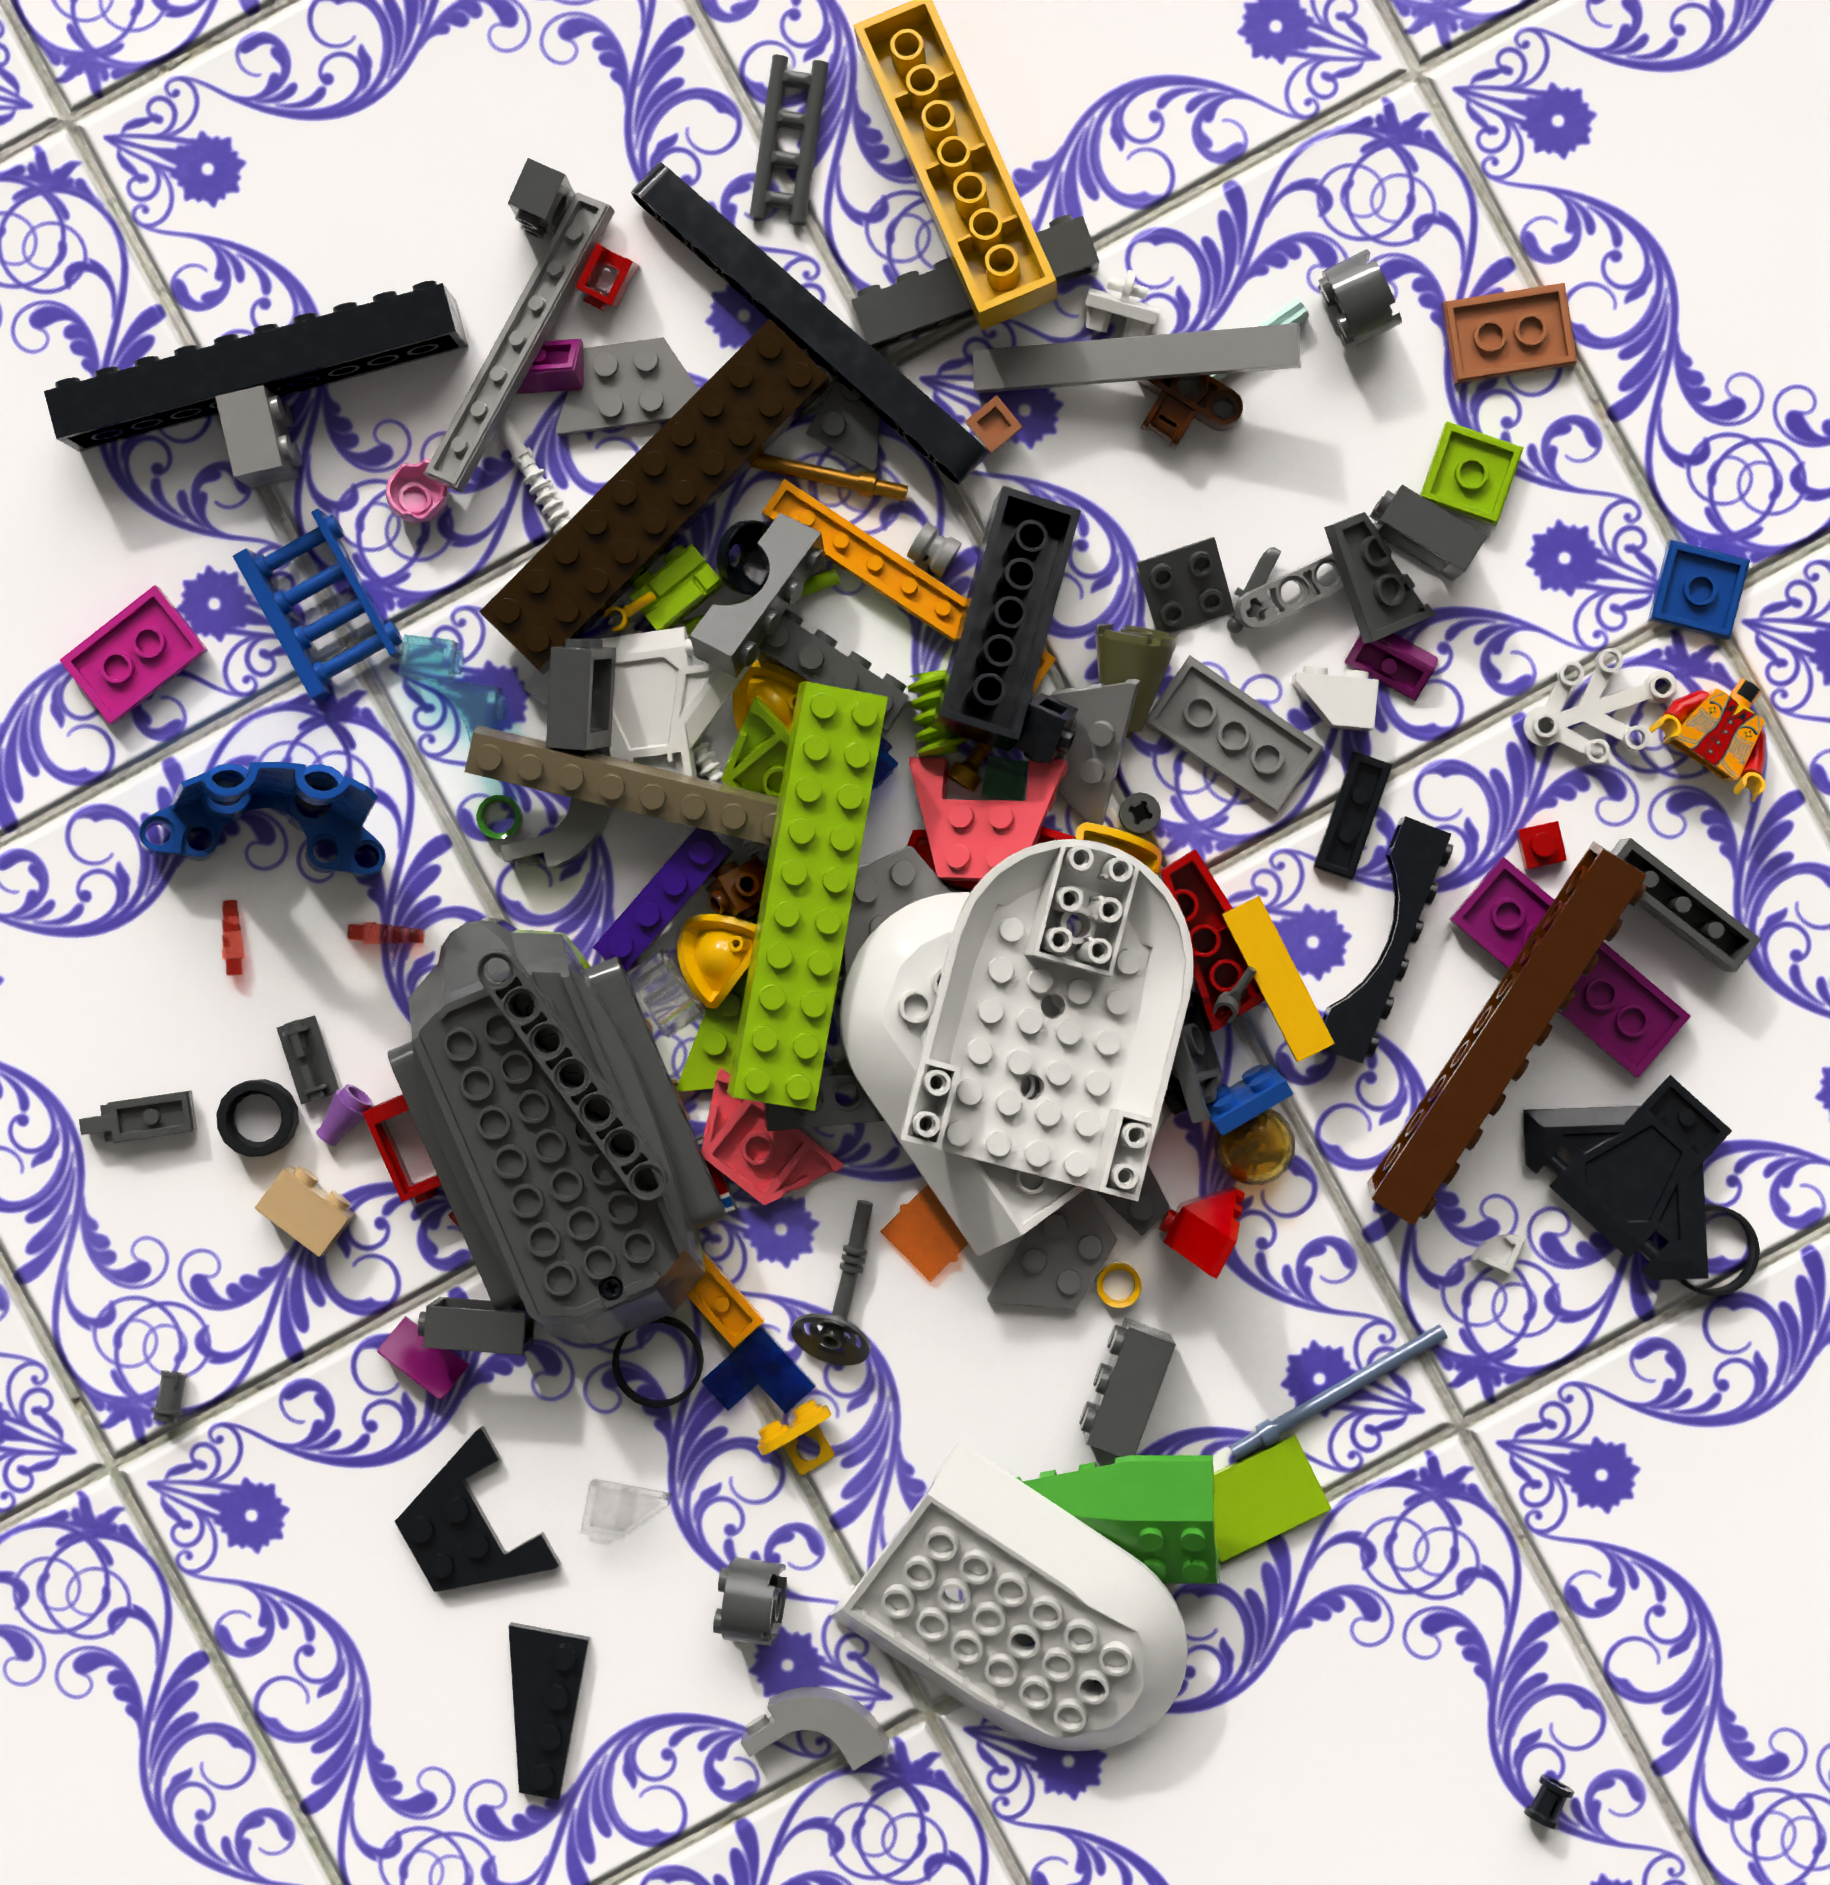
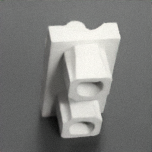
M1128 270L1126 281L1110 277L1106 288L1122 293L1121 296L1094 288L1089 289L1085 305L1088 306L1086 328L1107 333L1111 315L1115 313L1128 317L1123 338L1147 336L1151 324L1156 325L1160 307L1129 299L1130 296L1146 300L1149 288L1134 284L1136 272Z

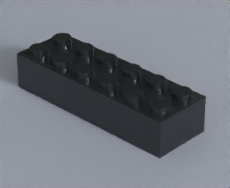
M1002 486L993 501L931 728L1008 752L1019 741L1081 510Z

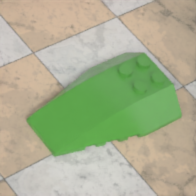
M1128 1455L1115 1458V1464L1097 1467L1096 1462L1079 1465L1078 1471L1058 1475L1056 1470L1040 1472L1037 1479L1022 1481L1020 1476L1015 1477L1136 1557L1155 1573L1163 1584L1220 1585L1219 1549H1216L1214 1522L1215 1483L1213 1455Z

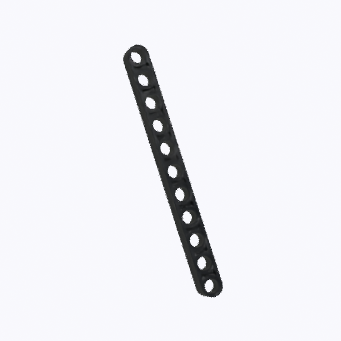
M658 162L630 192L635 201L767 319H771L793 342L850 391L854 388L862 395L859 398L861 402L951 481L960 485L988 455L986 449L974 436L666 165Z

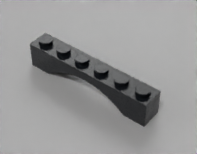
M1407 816L1399 819L1385 855L1391 872L1394 893L1393 919L1387 942L1376 964L1363 981L1346 996L1326 1007L1322 1020L1335 1044L1324 1050L1363 1064L1365 1057L1372 1058L1380 1038L1379 1035L1374 1034L1379 1020H1386L1394 1003V997L1389 996L1395 981H1402L1408 968L1409 959L1404 958L1409 943L1416 944L1422 932L1424 921L1419 920L1424 904L1430 906L1436 896L1439 883L1434 882L1439 866L1446 867L1454 847V845L1448 843L1452 835L1451 833Z

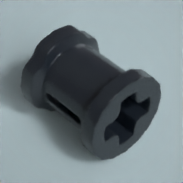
M1541 1774L1538 1780L1541 1786L1532 1805L1526 1806L1524 1813L1541 1825L1555 1830L1560 1825L1557 1819L1567 1798H1572L1575 1792L1564 1783Z

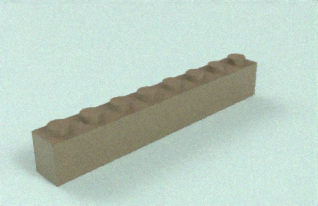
M479 725L473 732L464 771L469 774L771 845L779 797L584 750L546 747V741Z

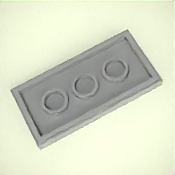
M1191 655L1188 656L1152 708L1145 722L1146 726L1276 815L1280 812L1324 748Z

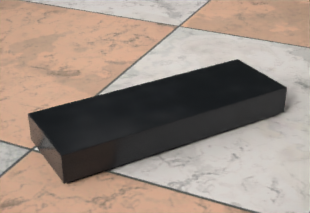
M1355 751L1352 752L1313 864L1314 868L1353 880L1393 764Z

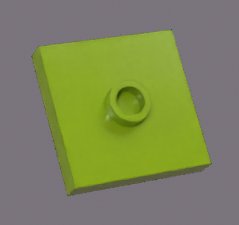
M1446 421L1420 495L1442 509L1495 527L1500 519L1524 447Z

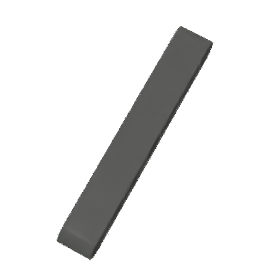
M496 949L485 954L479 960L477 966V976L483 987L629 1191L641 1200L658 1198L663 1193L668 1181V1170L663 1161L518 958L512 952L505 949ZM492 958H501L507 962L509 975L506 980L497 981L489 975L488 964ZM525 993L532 997L535 1008L531 1015L522 1016L514 1010L513 999L516 994ZM550 1028L558 1033L560 1044L557 1049L548 1051L539 1045L537 1036L541 1029ZM575 1063L582 1067L585 1073L584 1082L579 1085L568 1084L562 1076L564 1065ZM600 1098L607 1102L610 1108L609 1116L603 1120L592 1118L587 1111V1104L590 1100ZM619 1133L629 1135L635 1143L634 1151L623 1155L617 1153L612 1146V1138ZM644 1168H650L658 1173L660 1184L653 1189L643 1188L637 1181V1173Z

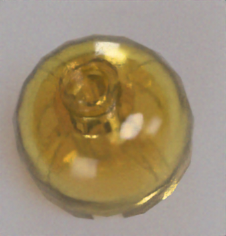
M1269 1108L1223 1136L1216 1130L1214 1134V1154L1220 1167L1231 1179L1245 1185L1262 1186L1277 1180L1289 1169L1295 1155V1136L1290 1123L1278 1111Z

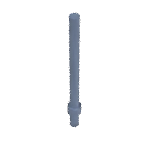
M1440 1324L1436 1325L1273 1421H1270L1268 1418L1255 1426L1256 1430L1229 1446L1235 1459L1238 1460L1264 1444L1266 1447L1273 1445L1281 1440L1280 1435L1444 1341L1448 1338L1447 1334Z

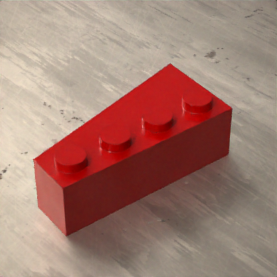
M1194 849L1159 870L1158 875L1172 893L1184 915L1193 948V983L1209 1031L1215 1032L1228 1024L1227 1020L1232 1010L1228 1006H1220L1214 1015V1005L1221 993L1230 992L1235 987L1248 966L1221 914L1233 908L1197 850ZM1254 978L1240 998L1241 1008L1237 1017L1265 1001Z

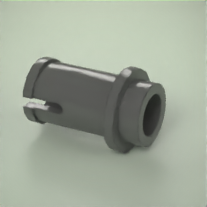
M161 1370L156 1406H151V1411L154 1412L153 1419L161 1422L178 1423L179 1416L184 1415V1411L180 1408L188 1374L177 1371L170 1373L168 1370Z

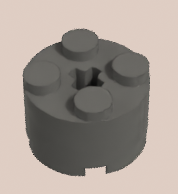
M1368 249L1322 271L1323 278L1318 280L1319 286L1317 287L1326 307L1335 306L1339 314L1336 317L1337 322L1335 325L1345 345L1354 342L1358 346L1402 324L1400 312L1393 316L1391 314L1393 311L1390 305L1396 301L1376 260L1367 263L1371 254Z
M735 1557L729 1563L728 1568L722 1567L718 1580V1592H723L724 1595L722 1609L717 1608L715 1612L713 1632L722 1634L724 1640L773 1647L779 1635L771 1633L773 1624H782L785 1608L787 1577H781L779 1574L786 1570V1565L783 1563Z

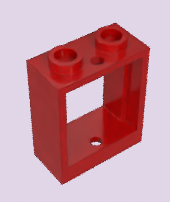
M401 1094L362 1113L401 1202L413 1198L415 1204H418L438 1195L436 1187L441 1186L437 1174L414 1184L385 1121L409 1110L405 1098Z

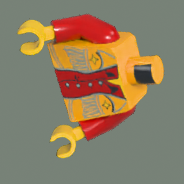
M1741 678L1730 695L1718 688L1708 692L1703 690L1694 691L1674 700L1662 717L1649 726L1651 733L1658 728L1663 730L1665 733L1663 745L1670 743L1725 782L1737 781L1741 777L1740 781L1733 788V792L1736 795H1739L1744 788H1747L1752 793L1751 801L1755 802L1766 788L1765 780L1762 777L1766 749V735L1762 728L1765 720L1750 710V707L1761 693V690L1753 683Z

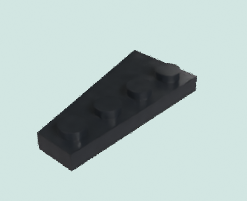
M510 1622L508 1626L519 1793L559 1800L562 1793L590 1637Z

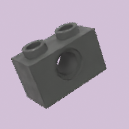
M527 158L510 196L508 205L515 215V220L522 224L521 229L543 239L545 234L553 237L575 196V192L566 174Z

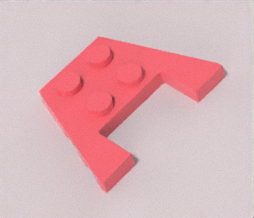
M909 757V765L937 877L941 881L979 882L994 866L1010 855L1024 848L1036 845L1041 836L1040 830L1048 811H1051L1055 802V793L1062 778H1065L1067 773V761L1065 759H1054L1049 764L1047 762L1038 763L1029 759L1026 800L1024 801L946 799L949 766L946 758Z

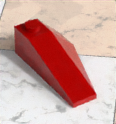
M1233 1186L1180 1202L1176 1210L1169 1208L1158 1228V1230L1164 1232L1160 1239L1164 1244L1198 1268L1217 1279L1238 1239L1240 1223L1237 1219L1243 1209L1239 1205L1244 1200L1245 1193Z

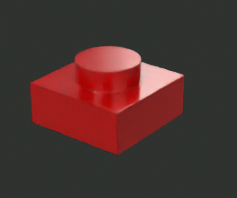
M1559 821L1516 830L1524 870L1567 861Z

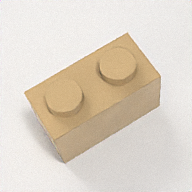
M293 1166L285 1168L254 1209L315 1255L321 1257L330 1251L356 1214L348 1209L351 1203L341 1194L333 1190L327 1193L316 1184L319 1179L302 1166H299L297 1169Z

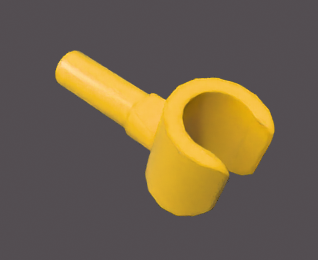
M649 591L623 608L618 606L609 607L604 613V618L612 616L615 612H620L623 617L622 623L614 627L612 631L622 632L629 627L630 617L656 600V597L652 591Z

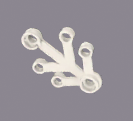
M1607 648L1597 655L1596 668L1578 705L1561 711L1571 687L1579 684L1584 678V669L1580 663L1576 661L1566 662L1557 671L1558 680L1545 706L1535 707L1526 715L1523 723L1525 736L1531 743L1537 746H1550L1559 742L1583 754L1585 759L1592 764L1606 761L1610 756L1611 749L1605 740L1593 739L1590 741L1567 728L1568 726L1583 722L1622 741L1623 745L1631 751L1641 750L1649 743L1648 731L1638 725L1630 727L1606 714L1645 700L1653 704L1665 703L1675 696L1678 688L1677 681L1670 672L1658 670L1648 674L1641 685L1600 698L1612 673L1618 671L1623 664L1621 652L1615 648ZM1607 653L1612 654L1616 658V664L1613 668H1607L1603 663V657ZM1570 666L1576 669L1577 678L1575 681H1568L1565 678L1564 670L1566 667ZM1658 679H1663L1668 684V690L1665 694H1660L1655 689V683ZM1546 718L1551 722L1552 728L1549 733H1543L1539 730L1538 723L1540 719ZM1632 731H1638L1642 735V742L1638 746L1631 744L1629 740V735ZM1593 744H1599L1603 748V756L1600 759H1595L1590 753V748Z

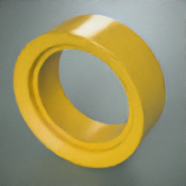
M1110 1263L1097 1276V1292L1101 1300L1111 1307H1128L1138 1299L1141 1293V1279L1137 1271L1127 1263ZM1114 1270H1124L1134 1280L1132 1293L1122 1300L1110 1298L1103 1289L1105 1277Z

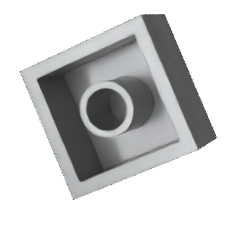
M264 385L215 396L234 478L252 489L299 478L297 466L302 465V457L297 442H291L288 427L293 426V418L287 402L282 403L280 397Z

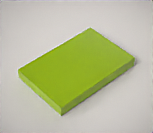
M1295 1434L1214 1472L1216 1549H1219L1221 1562L1332 1509Z

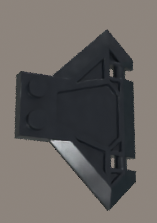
M1671 1075L1640 1106L1523 1110L1525 1165L1535 1174L1544 1166L1547 1167L1556 1176L1549 1187L1627 1259L1636 1251L1642 1254L1649 1262L1641 1271L1650 1280L1709 1279L1703 1162L1732 1132L1725 1123ZM1562 1147L1574 1157L1569 1164H1566L1556 1154ZM1654 1232L1658 1233L1667 1242L1661 1249L1648 1239Z

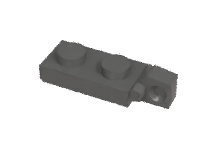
M192 1090L107 1102L106 1105H100V1116L79 1119L81 1135L104 1132L105 1142L113 1141V1143L197 1130Z

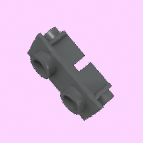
M313 1015L276 1027L301 1105L335 1094L339 1086L316 1016Z

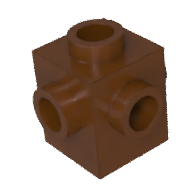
M758 856L740 866H737L735 861H732L713 872L716 880L705 889L708 892L710 906L715 913L732 917L739 916L743 920H748L759 913L766 870Z

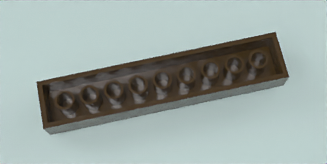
M769 319L479 611L481 615L544 675L550 669L551 647L565 646V639L580 638L632 586L634 581L645 573L829 387V376Z

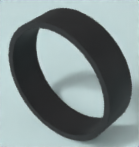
M1705 1204V1212H1726L1742 1225L1749 1243L1747 1263L1735 1280L1719 1288L1704 1289L1693 1286L1686 1279L1677 1281L1697 1293L1708 1296H1722L1740 1289L1750 1280L1759 1262V1241L1754 1228L1741 1214L1720 1205Z
M669 1316L651 1323H664L681 1330L693 1344L697 1356L695 1378L692 1384L681 1394L669 1399L654 1400L639 1395L626 1383L621 1373L619 1355L625 1338L633 1330L624 1333L620 1337L613 1352L612 1368L619 1388L632 1401L646 1407L663 1408L682 1401L692 1392L703 1370V1350L698 1337L685 1323Z

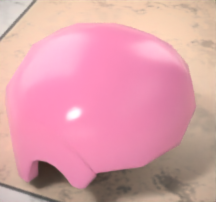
M423 459L418 464L403 463L387 481L385 495L391 511L396 516L410 523H424L433 520L445 509L449 488L428 479L423 474L431 461L429 459Z

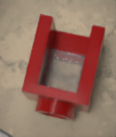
M596 243L575 288L586 293L582 301L604 312L607 305L618 309L634 274L640 266L634 261L624 258Z

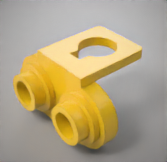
M814 1399L803 1403L793 1410L796 1416L793 1420L794 1422L782 1425L779 1419L757 1431L761 1437L758 1440L759 1444L756 1446L762 1456L783 1446L800 1475H805L829 1461L835 1455L819 1427V1424L828 1419L832 1413L827 1405H817ZM805 1434L806 1437H812L819 1443L820 1452L815 1459L805 1460L798 1455L796 1450L799 1441L797 1439L798 1436Z

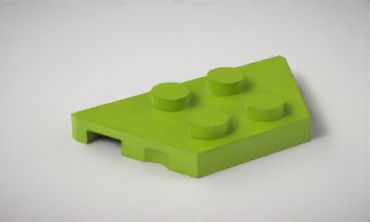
M758 696L752 700L723 770L721 780L729 786L779 797L790 731Z
M749 968L718 1008H706L707 1011H705L676 1087L678 1091L713 1089L716 1074L720 1067L731 1073Z

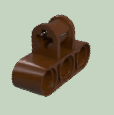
M1210 375L1137 381L1141 386L1159 396L1140 429L1143 431L1151 430L1170 442L1169 447L1174 450L1194 418L1213 430L1227 431L1234 427L1243 411V401L1240 395ZM1182 380H1192L1198 385L1199 394L1193 398L1184 397L1179 393L1177 384ZM1217 401H1226L1232 405L1234 415L1229 419H1220L1214 414L1212 405Z

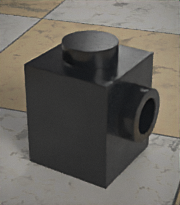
M1041 692L1028 704L1020 738L1014 745V748L1023 751L1026 758L1038 763L1047 762L1050 764L1061 753L1066 755L1076 735V732L1072 731L1071 727L1078 708Z

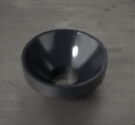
M755 520L739 521L726 530L718 545L716 561L719 575L729 589L739 594L756 595L767 581L769 573L762 566L758 548V541L769 528V525L764 522ZM737 544L741 550V558L739 563L733 567L729 561V552Z

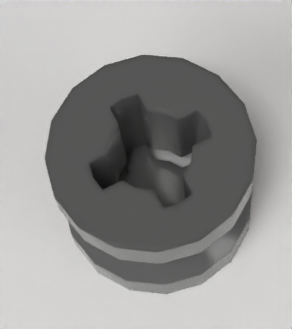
M1139 792L1130 795L1122 802L1118 815L1120 823L1126 830L1135 834H1143L1156 827L1160 820L1161 809L1153 796L1148 793Z

